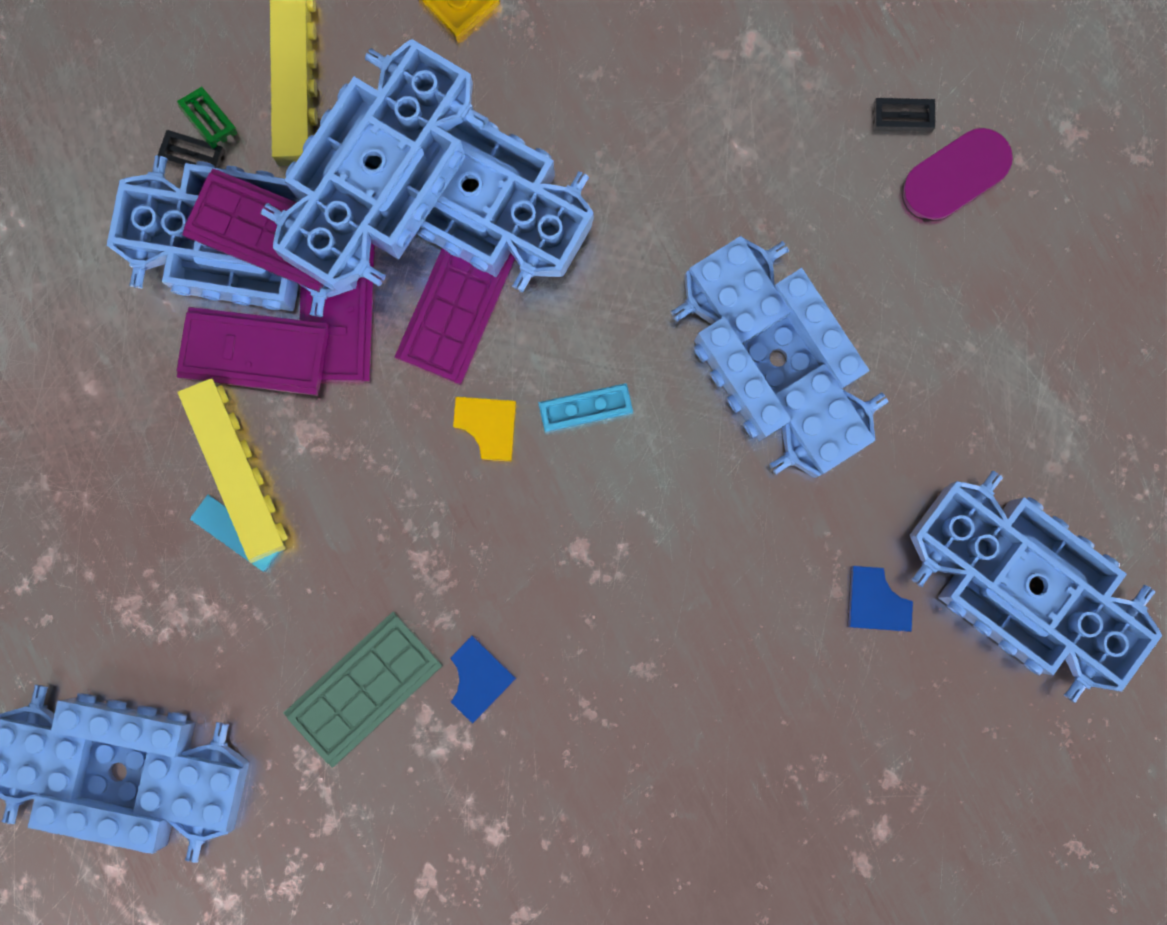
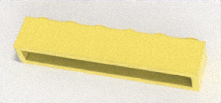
M270 0L272 158L278 166H289L293 161L297 162L303 153L305 141L309 136L313 135V126L318 124L317 110L313 108V97H317V83L315 79H312V69L317 68L316 52L312 50V40H316V26L314 22H311V12L316 11L315 0Z
M211 378L178 391L179 398L249 562L253 563L273 553L285 550L283 541L287 540L288 537L281 522L278 524L274 523L271 513L276 512L270 495L263 497L259 486L264 484L258 467L251 469L247 458L252 457V453L246 439L239 441L236 430L241 429L234 412L228 414L224 403L229 402L223 386L216 387L215 382Z

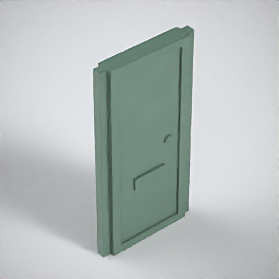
M393 611L285 710L283 714L325 762L333 768L443 665Z

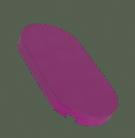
M977 128L966 132L916 165L907 175L903 189V199L907 208L915 216L922 219L941 220L950 216L998 184L1008 174L1013 161V154L1008 141L1000 133L992 129Z

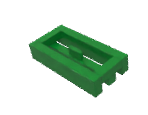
M202 86L177 101L180 110L212 149L217 147L219 141L222 143L227 141V136L231 135L234 137L238 134L236 127ZM198 98L204 101L225 127L221 130L199 104ZM188 104H191L194 107V109L199 113V115L215 133L214 135L210 134V132L206 129L202 122L189 108Z

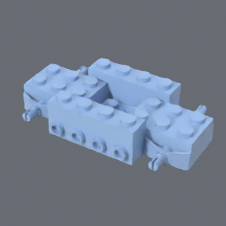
M413 39L404 43L391 55L387 54L386 57L372 48L368 50L369 53H366L365 60L381 70L378 90L355 76L349 84L346 83L342 86L337 96V102L331 110L328 109L323 114L319 129L315 135L308 137L303 146V153L297 162L293 161L286 171L284 181L294 196L300 200L287 211L283 210L281 212L269 203L265 205L266 209L263 208L261 211V215L266 216L277 225L273 241V249L289 264L335 292L361 277H365L377 286L382 284L381 280L384 281L386 275L371 267L369 263L371 242L396 259H400L465 159L461 140L446 131L463 121H468L482 130L488 122V118L473 110L471 105L473 90L471 74ZM379 156L382 159L380 167L374 170L366 168L365 162L369 157Z
M463 121L447 130L446 132L461 140L465 159L416 234L494 277H497L508 256L512 253L521 271L512 287L522 293L531 277H563L589 233L594 220V212L581 196V191L589 177L586 174L583 175V172L578 171L571 186L552 185L551 182L555 177L554 160L551 159V155L540 148L534 150L526 146L524 140L514 134H509L508 136L500 132L499 128L490 121L484 125L482 130L468 121ZM371 156L366 160L365 167L370 170L380 167L382 159L379 156ZM472 178L479 182L478 188L473 192H466L462 189V184L467 179Z
M156 155L154 156L152 172H148L146 175L124 178L119 181L107 246L130 263L129 266L133 268L129 286L142 289L145 271L165 264L162 282L171 288V292L174 294L199 296L214 301H231L246 306L256 305L270 310L294 311L299 284L182 235L184 226L212 168L297 203L300 199L294 196L285 183L284 178L274 177L272 173L266 171H256V174L246 173L243 169L235 166H226V169L215 168L211 163L197 161L196 165L185 163L179 189L165 179L164 174L168 159ZM358 279L337 292L323 285L320 292L302 286L313 297L310 315L323 317L324 304L327 297L356 289Z
M740 236L689 268V271L684 276L687 300L670 312L672 316H675L674 319L677 322L690 313H696L712 324L698 333L694 340L696 346L693 348L702 362L707 361L713 371L710 372V375L719 388L722 386L725 388L729 395L726 399L735 413L740 412L746 422L743 423V426L752 439L756 437L760 442L782 428L785 453L769 464L772 469L782 463L773 472L777 475L790 465H795L808 475L816 478L875 441L873 414L889 402L886 398L876 404L877 401L885 397L882 392L868 402H864L843 390V388L870 370L803 268H800L775 285L773 263L774 260L789 252L788 247H784L785 243L781 241L771 249L764 250ZM771 352H782L786 358L785 364L780 367L774 366L770 362Z
M991 471L988 478L980 486L956 481L945 487L909 535L922 561L921 568L911 580L920 587H923L932 573L939 571L955 574L938 598L947 604V607L952 612L962 618L964 617L973 624L977 631L993 639L1002 650L1018 658L1027 669L1038 676L1041 674L1054 675L1063 661L1066 660L1072 675L1075 677L1074 682L1064 694L1071 702L1076 703L1085 688L1096 687L1122 692L1162 637L1159 628L1148 614V608L1146 607V604L1156 592L1151 587L1143 585L1139 593L1131 601L1111 597L1127 575L1119 568L1120 563L1109 555L1104 554L1102 556L1093 549L1095 545L1090 540L1081 535H1074L1068 530L1069 525L1056 516L1050 517L1042 511L1044 507L1033 498L1028 497L1026 499L1023 497L1011 500L1002 510L994 497L995 493L993 491L1003 477L995 471ZM1034 577L1040 578L1044 583V589L1038 595L1032 593L1029 587V583Z
M37 684L34 685L31 703L28 706L0 714V798L5 800L6 803L1 821L3 823L15 824L19 805H23L24 801L34 799L27 828L151 854L168 845L173 826L188 839L189 846L185 861L193 863L199 861L201 845L206 840L226 835L235 829L249 761L227 746L228 743L225 742L229 726L227 723L216 722L213 740H211L210 744L190 749L196 722L186 720L187 715L168 712V716L156 714V708L148 706H138L137 710L126 708V702L108 699L107 703L97 702V696L78 693L77 697L58 700L55 713L47 709L48 705H44L48 686ZM116 763H121L126 767L127 774L123 780H118L113 775L112 770Z

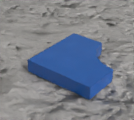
M851 566L848 627L912 632L913 601L901 598L891 590L885 578L884 568Z
M473 635L451 656V660L457 667L459 675L458 690L451 703L473 724L516 679Z

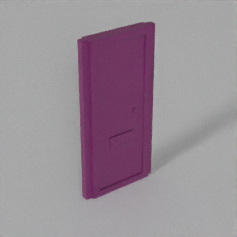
M212 168L184 226L182 235L320 292L324 284L289 264L273 249V241L277 225L274 221L261 215V211L263 208L266 209L265 205L267 203L282 212L283 210L287 211L296 202Z
M371 242L369 263L374 268L375 245ZM365 277L358 279L356 289L327 297L324 304L323 317L310 315L313 297L308 290L301 286L299 320L329 324L321 382H370L374 283Z
M441 248L394 358L461 385L515 261L512 253L508 256L497 277H494Z
M188 307L176 370L177 378L206 381L212 378L215 383L318 396L329 334V324Z

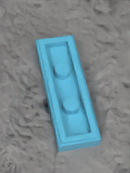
M627 383L538 402L545 433L633 414Z
M208 494L190 520L249 561L226 506ZM280 552L273 553L252 564L261 571L266 572Z

